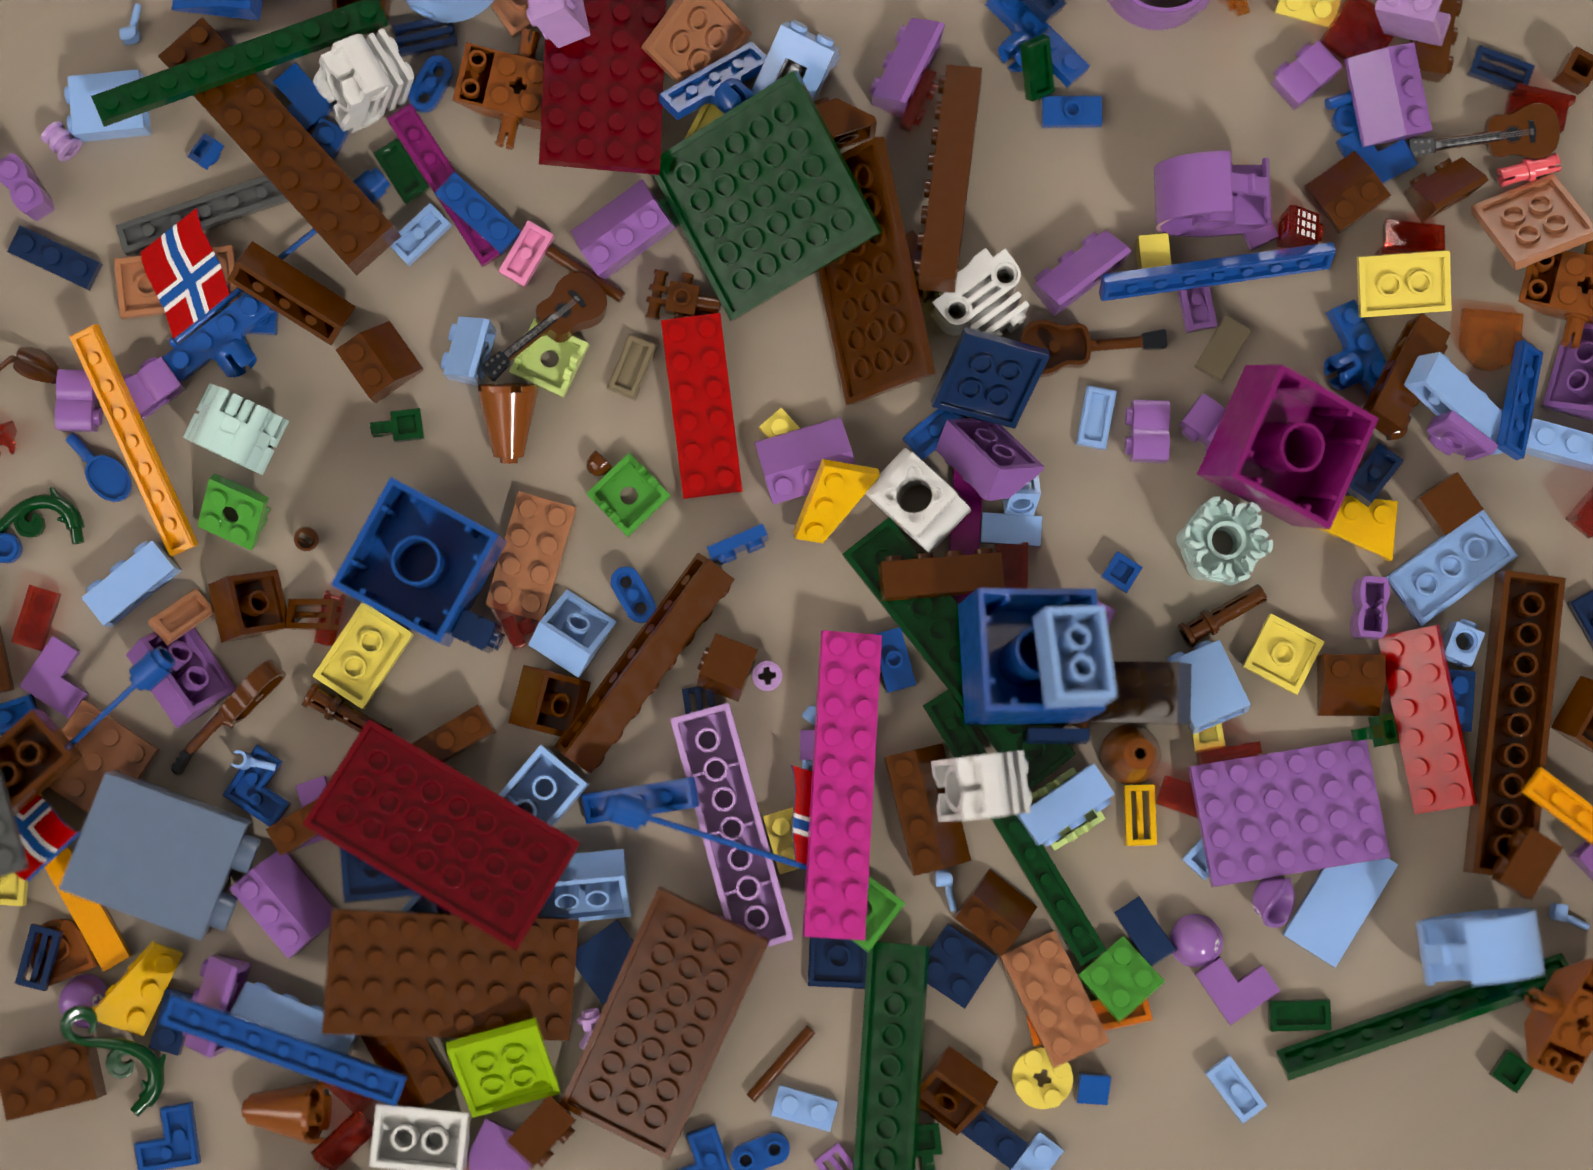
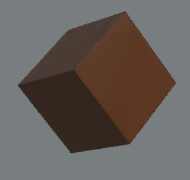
M1458 472L1448 475L1413 499L1438 536L1447 535L1484 510Z
M715 633L710 648H705L697 668L700 670L697 686L739 702L755 663L758 649Z

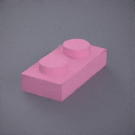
M528 220L498 272L526 288L543 259L546 250L554 240V234Z

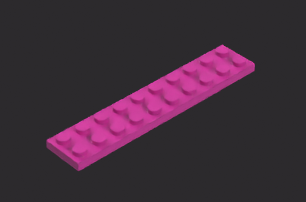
M820 631L803 937L865 940L882 635Z

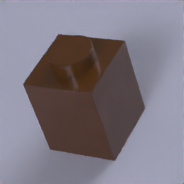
M1576 46L1565 56L1552 82L1579 95L1590 85L1593 79V54Z

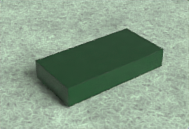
M1042 34L1021 43L1025 99L1033 102L1055 92L1050 36Z
M398 138L373 153L405 205L430 190V187Z
M1330 999L1268 1000L1269 1031L1332 1030Z

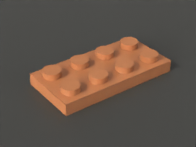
M233 245L212 247L222 266L231 294L238 288L227 281L237 262L235 247ZM141 256L114 259L120 318L124 320L166 315L146 276ZM240 294L237 297H235L232 301H230L227 305H225L223 308L228 307L230 304L236 301L240 297Z
M518 491L504 538L507 543L496 565L485 603L486 607L538 622L541 621L546 615L576 514V507Z
M1055 930L1000 956L1053 1068H1057L1110 1042Z

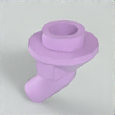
M599 1008L584 1010L581 1012L582 1016L577 1018V1023L583 1026L584 1032H586L579 1043V1047L583 1050L601 1014Z

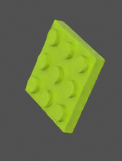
M536 1018L446 1042L448 1056L472 1118L547 1098L549 1095L561 1094L560 1084Z

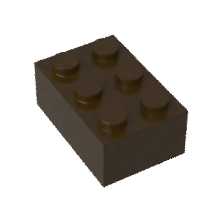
M1112 661L1117 697L1105 705V711L1091 718V722L1190 725L1191 664L1183 662Z

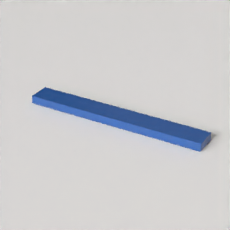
M1333 242L1103 274L1099 296L1101 301L1327 270L1330 269L1336 248Z
M171 993L159 1023L395 1107L407 1079V1075Z

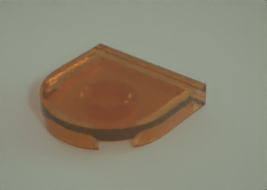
M1463 308L1461 310L1459 347L1462 354H1464L1472 366L1482 371H1496L1509 365L1512 362L1515 342L1522 340L1524 314Z

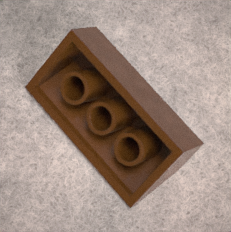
M943 743L884 757L912 875L917 876L971 861L962 821L938 822L936 808L938 794H945V787L937 788L932 774L931 761L947 759Z
M360 1035L376 1065L407 1075L397 1102L399 1106L422 1108L453 1091L458 1086L455 1077L432 1037Z

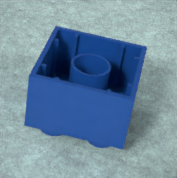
M390 477L331 585L431 640L450 647L454 640L452 631L462 611L465 609L470 611L507 541L495 532Z
M977 588L958 604L965 725L1082 724L1105 711V705L1045 708L1033 617L1045 607L1098 606L1097 589Z

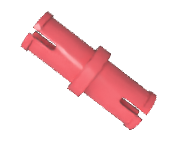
M1553 153L1544 158L1533 160L1526 158L1519 164L1498 168L1496 174H1501V176H1497L1498 183L1501 187H1505L1506 185L1524 180L1532 182L1536 180V177L1560 172L1561 166H1556V164H1561L1560 158L1557 153Z

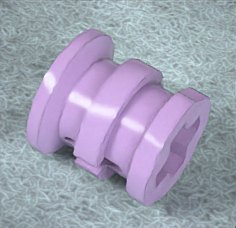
M58 121L45 128L41 134V140L44 143H49V148L54 153H58V160L64 162L72 158L80 150L82 141L79 138L73 139L72 133L68 129L64 130V124Z
M764 661L755 666L752 679L757 688L763 691H771L780 685L782 672L776 663ZM765 668H769L771 673H776V678L771 679L770 685H765L764 680H759V675L764 674Z

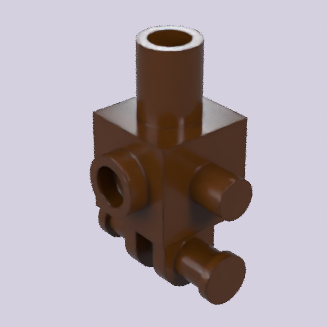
M654 270L653 284H649L648 289L652 291V295L647 296L646 299L649 306L645 318L660 320L659 312L661 306L665 307L666 314L674 315V318L696 316L697 312L705 314L719 313L721 306L719 298L701 295L700 286L692 285L693 274L683 272L681 282L670 280V285L667 287L665 282L669 272ZM662 293L668 294L667 299H662Z

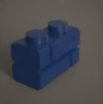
M467 609L462 611L452 631V637L487 653L493 652V649L499 650L505 634L502 633L501 625Z

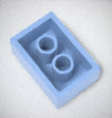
M1104 605L1045 607L1033 617L1045 708L1104 706L1117 697Z

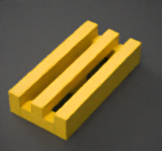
M1155 784L1123 785L1125 846L1157 845ZM1131 791H1135L1136 796V840H1133ZM1142 791H1147L1149 839H1144Z

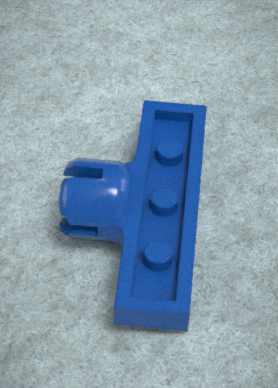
M988 0L985 6L1012 33L998 48V55L1002 64H1005L1012 57L1016 59L1007 68L1008 70L1023 72L1020 44L1045 34L1050 36L1053 74L1067 88L1087 72L1090 65L1047 22L1043 24L1021 0Z
M751 41L659 94V103L677 120L709 103L715 105L725 114L754 96V93L743 82L760 73L767 56Z
M245 293L181 342L179 347L173 348L164 355L163 358L179 381L187 380L212 360L217 362L227 377L236 378L247 372L245 366L248 365L251 369L257 361V357L246 342L245 336L250 330L273 314L275 310L250 294Z
M1355 299L1326 313L1342 344L1343 350L1325 360L1323 371L1325 376L1337 371L1339 376L1328 381L1333 388L1344 390L1358 383L1364 387L1369 397L1387 361L1365 318L1359 317L1358 305Z

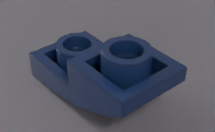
M1140 896L1114 912L1151 966L1177 951Z

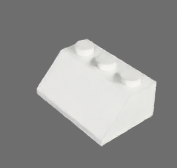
M376 1104L369 1167L396 1170H466L470 1141L469 1113Z

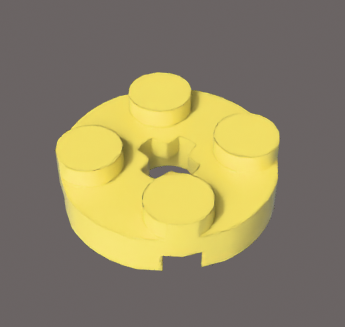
M1038 1046L1021 1054L1016 1059L1012 1068L1011 1080L1015 1092L1025 1104L1036 1109H1048L1058 1107L1067 1098L1072 1089L1073 1074L1071 1065L1068 1062L1053 1068L1043 1046ZM1042 1069L1047 1070V1076L1050 1077L1049 1083H1044L1043 1086H1038V1080L1034 1078L1035 1073H1041Z

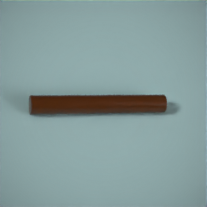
M550 245L546 250L545 255L572 273L578 272L589 276L599 284L606 295L620 303L626 294L624 291L597 276L596 273L554 246Z
M806 1025L746 1095L756 1102L816 1033Z

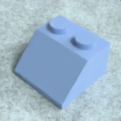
M459 316L457 324L453 323L451 325L448 340L452 341L449 353L444 352L441 361V369L444 370L443 374L447 379L474 386L483 384L485 373L482 371V364L490 358L497 333L490 320Z
M566 590L541 619L528 645L579 678L591 663L617 621L571 591Z

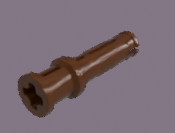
M1257 584L1212 611L1204 610L1200 612L1199 617L1187 624L1182 622L1178 625L1179 632L1186 644L1193 648L1196 646V642L1209 634L1213 636L1217 634L1220 630L1219 627L1266 602L1267 596L1262 587Z
M316 682L311 686L302 702L303 707H311L324 714L326 720L332 721L336 719L359 733L368 719L390 732L393 731L392 728H388L343 703L344 699L341 696H333L320 689V685Z

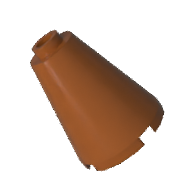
M495 383L478 384V394L493 456L500 458V463H518V458L524 457L538 394V385L530 383L497 384L496 386Z
M1126 724L1111 730L1104 738L1100 758L1105 772L1114 780L1124 784H1138L1146 781L1155 773L1160 763L1161 751L1157 739L1149 730L1139 725ZM1136 749L1139 752L1138 759L1134 755Z
M312 1082L252 1093L244 1100L241 1112L249 1125L307 1144L317 1145L324 1139L319 1138L322 1130H328L332 1113L331 1095H325L323 1088H328V1086L323 1082Z

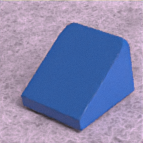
M1078 1072L1077 1103L1108 1105L1111 1076L1101 1073Z

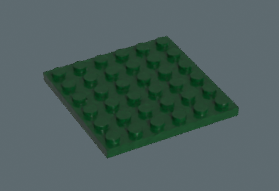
M795 70L663 152L660 157L659 175H654L730 321L738 319L883 233L801 76Z

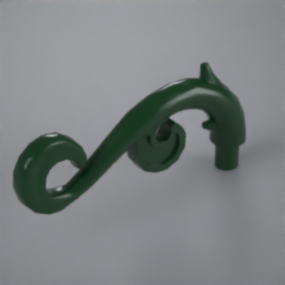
M50 487V495L32 496L13 506L0 519V534L12 523H14L16 531L21 536L35 538L43 534L46 525L41 515L33 513L31 522L27 521V515L36 509H50L60 514L61 517H58L57 520L66 524V530L70 531L73 545L84 543L82 529L85 528V525L76 506L60 495L54 487Z
M75 1005L64 1012L60 1020L62 1035L68 1041L78 1045L111 1049L106 1057L105 1065L113 1077L122 1079L128 1077L133 1072L134 1060L129 1059L123 1062L122 1058L124 1055L134 1056L144 1065L147 1072V1082L141 1081L143 1090L138 1095L139 1099L130 1108L135 1115L140 1116L148 1106L152 1107L162 1093L166 1055L162 1054L158 1059L147 1047L125 1038L78 1036L72 1030L74 1022L80 1019L87 1021L89 1024L88 1033L91 1034L97 1029L98 1018L96 1012L89 1006Z

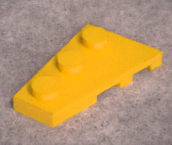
M822 459L794 528L795 539L824 543L865 495V492L881 476L878 468Z
M1345 496L1330 530H1319L1346 540L1358 548L1379 555L1389 562L1393 561L1398 501L1374 499L1370 506L1367 507L1353 496Z
M152 941L127 968L126 974L115 985L112 984L102 1000L95 1007H91L96 1012L98 1022L143 1037L183 953L173 947Z

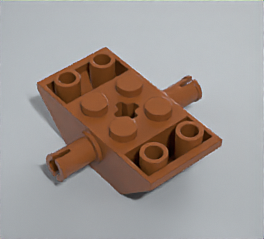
M530 29L522 30L517 54L466 42L452 100L480 115L501 120L497 140L495 141V145L503 148L505 137L508 136L506 149H514L519 125L540 130L544 62L535 59L541 34L533 31L531 41L528 42ZM521 86L523 90L519 94H515L512 87Z
M1593 240L1586 242L1583 254L1566 250L1528 265L1518 302L1543 315L1567 320L1560 345L1567 347L1571 336H1573L1570 346L1572 349L1580 348L1584 325L1593 323ZM1579 286H1587L1589 289L1587 294L1582 293V288Z
M1592 958L1555 970L1543 992L1536 988L1528 990L1529 994L1536 996L1535 998L1525 995V1004L1533 1008L1524 1022L1528 1065L1573 1084L1581 1072L1583 1065L1593 1050Z

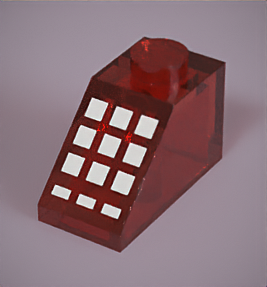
M1289 205L1278 218L1277 233L1279 237L1277 238L1276 247L1294 248L1318 244V241H1322L1324 225L1319 223L1320 214L1297 205Z

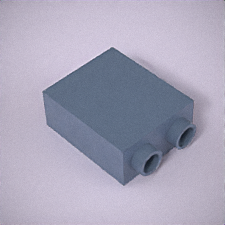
M111 770L104 774L59 890L201 941L208 934L210 926L225 932L238 901L235 895L224 892L233 869L245 874L249 872L261 840L247 835L252 822L250 819L120 771Z

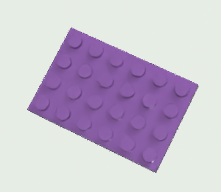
M1350 740L1188 767L1211 887L1391 857L1367 740L1357 742Z

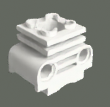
M384 28L378 30L376 37L374 33L369 34L366 40L362 34L347 37L333 43L331 51L320 55V68L314 76L313 83L320 95L329 103L337 101V104L333 105L335 119L343 132L349 129L352 134L375 123L384 115L386 107L391 111L395 109L396 103L399 107L405 105L414 80V73L409 63L403 61L398 53L397 43L392 37L387 35Z
M986 248L973 257L964 269L958 272L955 293L938 291L934 293V296L937 298L932 302L935 309L930 311L929 314L939 327L949 335L961 334L964 327L996 336H1001L1007 329L1010 333L1024 323L1023 320L1027 317L1025 314L1030 306L1027 301L1018 306L1022 295L1019 291L1014 294L1021 277L1019 266L1006 249L994 257ZM998 277L1006 278L1009 283H1001ZM957 312L962 316V318L954 319L949 315V313Z
M906 448L880 473L881 476L865 492V495L928 553H933L934 549L971 512L970 507L958 496L956 491L918 456ZM925 486L932 491V500L929 506L922 512L909 513L901 509V498L910 487Z
M1023 751L931 761L932 774L937 788L945 787V794H938L936 806L938 822L984 819L1031 812L1032 795L1028 788L1026 776L1028 773V763Z

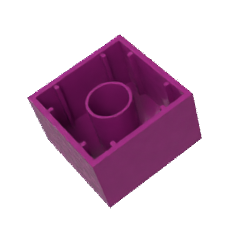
M1283 364L1245 365L1196 475L1249 503L1257 504L1260 509L1292 526L1330 530L1379 418Z

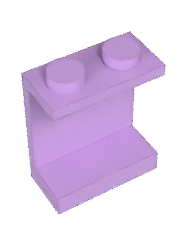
M1377 0L1375 12L1384 34L1442 46L1451 20L1450 14L1439 12L1442 0Z

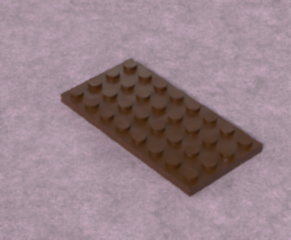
M874 137L841 153L883 233L817 271L846 405L860 403L936 374L884 137Z
M660 886L654 895L560 1105L564 1109L669 1160L769 945L770 939Z
M331 908L322 1034L464 1038L536 1018L544 1040L569 1041L579 919L537 916L520 947L515 951L452 913Z

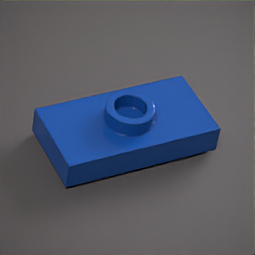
M1102 96L1042 97V128H1101Z
M895 628L876 633V635H882L880 669L887 693L916 686L902 630Z

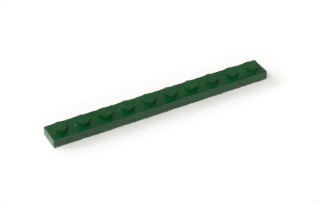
M361 0L92 95L91 98L105 127L333 46V43L352 35H364L388 26V20L379 0Z
M949 690L922 705L954 758L988 755L971 726L965 725L964 714ZM1016 814L992 817V822L1079 965L1082 966L1107 951L1043 844H1035Z
M1559 953L1543 959L1545 973L1542 975L1495 984L1474 986L1469 984L1276 1050L1277 1059L1288 1081L1523 1001L1525 1000V995L1535 997L1529 994L1528 990L1536 988L1543 992L1554 971L1569 966L1563 954Z

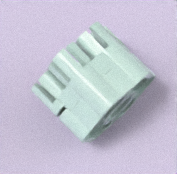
M209 383L196 409L199 411V414L194 413L183 438L263 475L275 452L271 448H277L289 421L258 404L254 407L255 403L245 399L239 412H237L244 398L235 393L231 394L225 388Z
M1219 496L1213 497L1199 506L1196 513L1178 531L1176 536V542L1181 549L1188 574L1195 580H1206L1228 586L1250 578L1249 573L1253 572L1255 564L1273 549V540L1268 541L1267 537L1269 534L1260 527L1262 523V516L1258 515V512L1261 511L1260 507L1253 502L1248 504L1245 502L1238 505L1232 504L1226 499L1221 501ZM1215 531H1224L1232 538L1233 547L1228 555L1220 554L1214 549L1212 535Z

